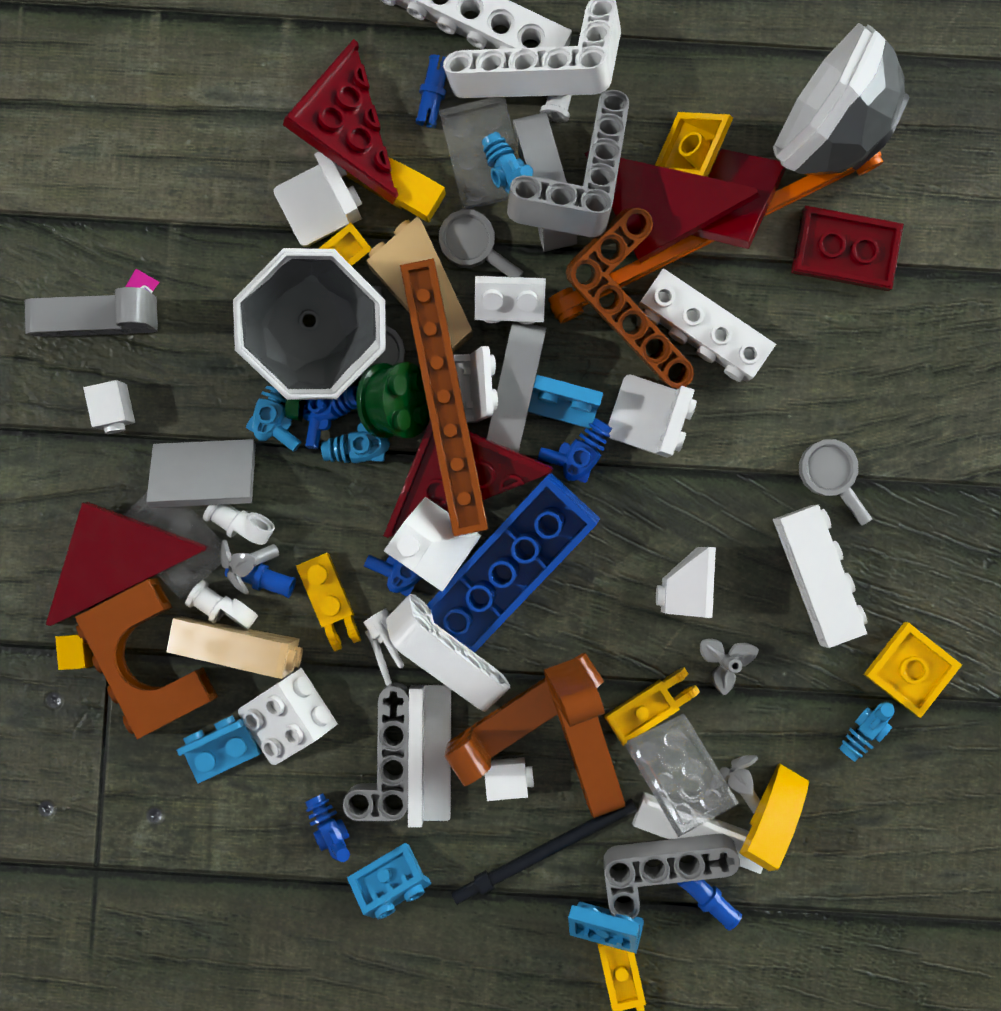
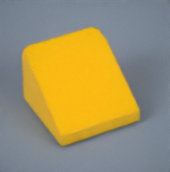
M78 634L55 636L58 670L85 669L93 666L92 650L88 643H84L83 638H80Z

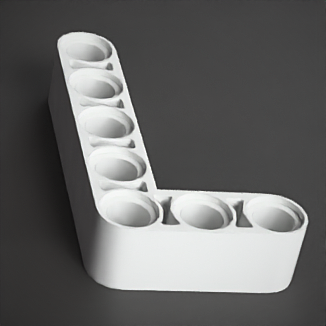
M590 0L588 2L578 46L460 50L449 54L443 62V67L453 94L459 98L595 95L606 91L612 81L621 35L616 0Z

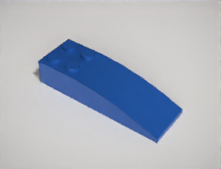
M552 473L548 474L459 569L444 591H439L427 604L432 612L434 623L475 653L598 524L600 518Z

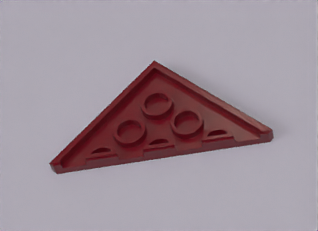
M353 39L284 119L283 126L393 204L398 196V191L394 188L391 176L392 168L386 147L383 146L380 135V123L375 105H372L369 82L365 67L361 64L358 53L359 45Z
M587 151L586 153H584L587 159H588L589 151ZM620 158L612 209L616 216L627 208L645 209L651 215L653 221L652 231L634 249L638 260L642 263L755 200L760 195L756 187ZM632 214L627 219L626 225L630 233L635 234L641 228V219L636 214Z
M431 420L428 423L383 535L384 537L394 536L403 522L425 497L449 513ZM469 432L483 500L546 476L553 470L551 466Z
M83 502L46 625H55L154 575L206 551L207 546L90 502Z

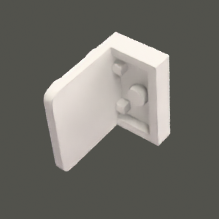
M321 152L314 154L319 165L274 188V195L297 240L303 247H308L342 230L349 223L353 224L362 219L357 208L362 205V202L354 186L347 188L342 179L343 176L347 175L346 171Z
M476 276L475 320H483L487 323L517 321L521 324L544 322L546 278Z
M481 346L471 354L454 355L467 423H477L491 417L493 410H496L498 406V395L496 389H492L491 376L495 374L496 362L494 355H490L489 346Z
M631 374L626 375L622 381L608 423L613 428L609 433V438L666 458L672 456L674 451L680 452L686 433L681 431L685 418L691 419L697 400L692 399L695 390L685 386H681L676 390Z
M302 668L238 710L239 716L243 718L244 724L249 728L253 738L272 765H277L312 744L338 725Z

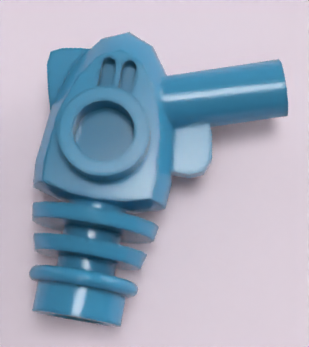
M499 132L491 133L482 140L487 164L489 167H493L491 168V178L497 188L503 187L509 194L510 184L513 179L522 175H533L532 167L527 164L525 165L521 158L516 159L514 150L506 143V139L501 137Z
M266 386L265 389L269 390L270 393L262 391L261 395L268 397V399H258L253 416L248 421L246 428L254 432V436L259 441H266L273 436L294 452L302 441L288 431L292 425V420L285 417V406L280 404L281 402L286 403V399L273 386Z
M360 423L357 427L358 432H351L348 434V437L346 434H343L341 437H335L334 440L329 438L326 441H322L321 453L324 461L330 460L335 462L337 460L338 462L344 461V463H349L350 460L352 463L366 461L384 462L385 452L388 451L390 442L388 438H377L371 435L364 428L363 424Z
M880 703L874 710L867 707L855 721L859 725L858 732L850 727L849 731L854 737L847 734L846 737L850 741L842 740L843 744L839 749L851 760L856 762L859 757H863L859 752L860 750L864 753L869 752L864 747L865 745L870 749L874 748L868 742L869 740L876 739L880 742L892 729V726L888 724V721L895 713L892 703Z

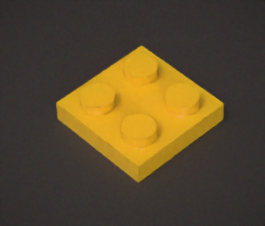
M904 622L863 675L916 717L921 718L962 664L913 625Z

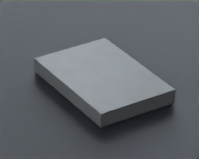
M254 439L153 444L146 500L149 508L252 503L256 452Z

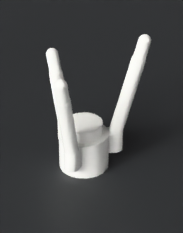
M387 608L363 622L367 628L365 634L371 642L386 686L392 684L379 643L384 642L398 668L404 667L398 651L389 639L386 618L390 613Z

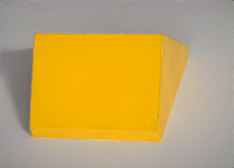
M678 112L655 165L708 177L733 117L730 114Z

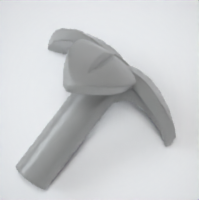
M222 540L220 550L222 566L229 569L227 573L229 581L237 590L245 595L249 591L241 577L247 576L255 566L279 556V550L275 544L250 554L236 553L231 556L227 540Z
M704 639L700 643V653L704 660L712 663L719 662L720 664L712 672V680L715 688L722 695L728 694L734 687L736 681L735 673L740 672L742 667L750 664L759 652L756 646L749 643L734 644L728 654H725L722 642L716 639Z
M745 755L731 761L732 768L730 769L722 767L712 778L709 790L711 792L715 791L728 781V785L734 791L741 794L751 811L755 813L760 798L754 791L752 775L745 768L758 760L757 755Z

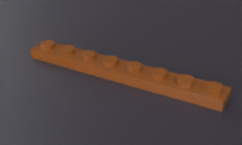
M432 258L400 265L453 536L457 537L487 531L489 529L435 260Z

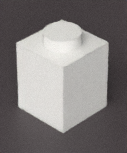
M114 380L83 387L93 428L104 430L105 434H113L125 431V425L135 423L127 384Z
M524 757L491 760V768L485 774L487 801L528 798L527 787H534L532 766L525 767Z

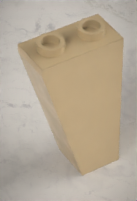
M417 216L411 222L409 219L402 222L395 229V236L386 244L382 241L373 247L368 254L370 258L366 262L373 273L409 313L400 265L434 258L454 353L473 336V332L427 231Z
M181 616L172 620L166 652L282 679L292 673L295 667L299 668L303 648L298 647L300 638L252 629L247 630L242 627L220 623L212 624L210 621Z

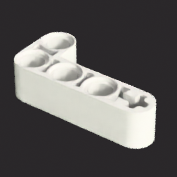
M409 594L386 618L389 639L401 654L481 711L486 712L510 689L508 680L501 672L436 625L431 610L416 595Z

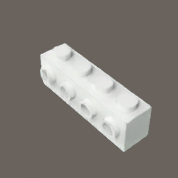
M664 268L638 305L656 326L660 323L670 330L668 334L671 338L681 344L688 342L698 349L696 354L709 363L716 361L725 367L724 373L738 382L742 380L748 382L753 379L776 345Z
M819 504L810 505L773 519L820 646L831 648L866 635L867 631L864 625L867 624V617L861 605H856L852 594L855 592V585L849 573H844L840 562L843 560V553L837 541H832L828 530L831 528V521L827 512L824 509L821 510Z

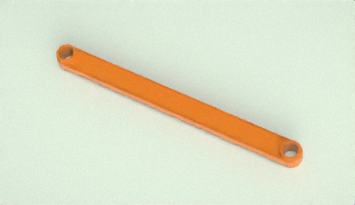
M879 151L857 170L851 167L842 173L808 175L777 190L765 216L855 171L858 176L872 171L883 163L881 152ZM690 235L642 263L636 260L610 273L609 276L622 288L714 241ZM572 287L563 289L548 299L551 304L550 308L560 324L584 312L582 307L589 304ZM611 289L604 290L601 293L600 298L612 293L613 291Z

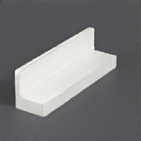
M411 685L409 688L408 827H422L423 821H448L451 817V766L444 757L447 743L451 740V689L446 685Z
M643 792L638 811H636L632 822L634 827L666 839L725 834L734 841L740 859V866L761 874L763 867L739 853L749 831ZM724 852L720 853V858L725 857Z

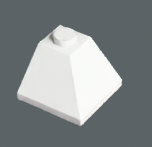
M425 497L403 522L384 549V552L443 592L481 535L479 533H472L454 537L449 513Z
M715 547L695 548L662 578V585H657L656 605L661 606V612L665 614L712 618Z

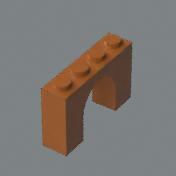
M158 578L147 579L75 617L78 623L76 626L77 633L80 638H83L84 643H88L94 654L92 662L96 670L104 674L109 684L107 686L108 694L114 703H119L124 713L123 723L128 732L134 734L136 739L153 732L218 697L203 667L166 686L144 684L136 679L128 669L125 661V646L130 634L142 623L173 608Z

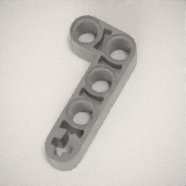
M543 112L514 119L513 128L520 157L525 165L527 164L532 167V176L567 183L547 113ZM538 227L544 252L577 244L576 234Z
M143 288L115 289V295L30 298L24 300L25 334L28 336L60 337L137 334L158 331L157 297Z
M513 321L497 389L498 406L496 410H493L487 439L519 453L547 327L521 324Z
M395 682L389 684L379 695L377 783H359L348 791L343 801V810L346 816L352 820L396 821L401 819L407 812L409 689L402 683ZM394 691L397 692L398 698H403V701H400L397 706V716L390 717L393 712L392 701H387L386 698H389ZM393 725L398 726L403 731V739L396 742L391 741L386 736V728ZM390 760L400 762L403 766V772L399 775H391L386 770V762ZM357 794L365 796L369 806L364 809L355 807L352 803V796ZM392 794L397 795L401 798L403 806L398 809H392L386 804L385 797Z
M712 834L616 845L609 848L604 855V876L611 915L622 914L632 919L638 915L640 911L638 887L732 876L740 867V859L734 841L725 834ZM724 852L725 857L720 858V853ZM702 854H706L708 860H704ZM686 855H692L696 857L695 860H693L690 863H683L680 861V859ZM651 859H658L661 861V863L656 867H649L646 865V862H648ZM616 863H623L627 865V867L621 871H616L611 868ZM620 896H628L632 898L630 901L625 903H621L616 900Z

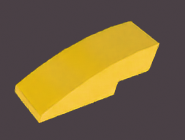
M389 157L394 188L398 191V196L393 205L399 209L404 208L429 223L446 196L445 187ZM346 171V177L363 186L364 188L368 189L369 191L373 192L374 194L378 195L379 197L383 198L381 195L376 193L374 190L369 188L367 185H365L360 180H358Z
M782 764L777 765L749 823L752 827L739 852L741 855L768 871L779 870L799 821L809 780Z

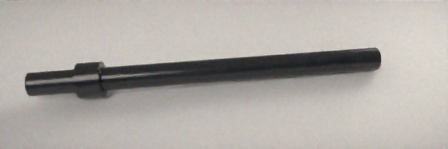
M633 800L625 801V807L597 818H592L489 873L486 870L474 876V881L451 892L455 903L458 905L479 893L482 895L487 894L495 889L494 885L638 811Z

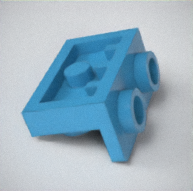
M537 375L528 412L590 429L589 423H592L595 419L603 392Z
M231 715L215 723L216 730L204 735L203 730H199L183 738L185 744L176 751L179 756L185 755L198 784L262 753L249 728L244 724L243 718L235 721L234 716Z
M407 843L400 845L347 877L363 915L377 918L378 920L395 912L394 906L404 900L411 902L418 899L425 893L424 889L431 885L429 878L423 875L411 847Z
M579 902L577 906L572 905L568 916L570 936L637 954L644 926L643 918L635 917L632 919L622 914L612 916L609 909L584 902Z

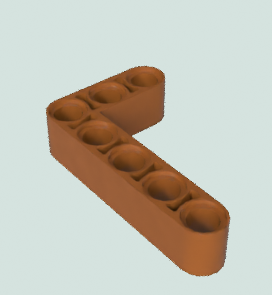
M627 208L621 211L607 225L604 234L595 237L570 261L566 269V277L579 294L660 380L672 388L686 387L691 383L694 376V369L691 363L609 276L652 231L653 221L649 212L641 208ZM632 214L638 215L641 219V228L635 234L630 233L626 225L627 219ZM607 239H612L616 244V252L611 258L606 259L601 253V246ZM588 264L592 272L591 277L588 281L580 283L576 279V270L580 265ZM611 289L615 296L614 302L609 307L604 308L599 301L600 295L604 290ZM635 314L637 317L636 327L632 331L625 332L623 320L626 316ZM652 339H658L660 344L658 352L648 356L646 353L647 343ZM680 363L682 367L681 374L676 379L671 380L668 375L670 367Z
M586 652L576 656L575 658L579 660L596 688H598L604 680ZM544 677L447 743L444 757L464 787L472 784L490 770L492 757L557 715L546 678Z
M577 658L544 669L545 678L593 819L625 807V801L598 716L605 714L595 684Z

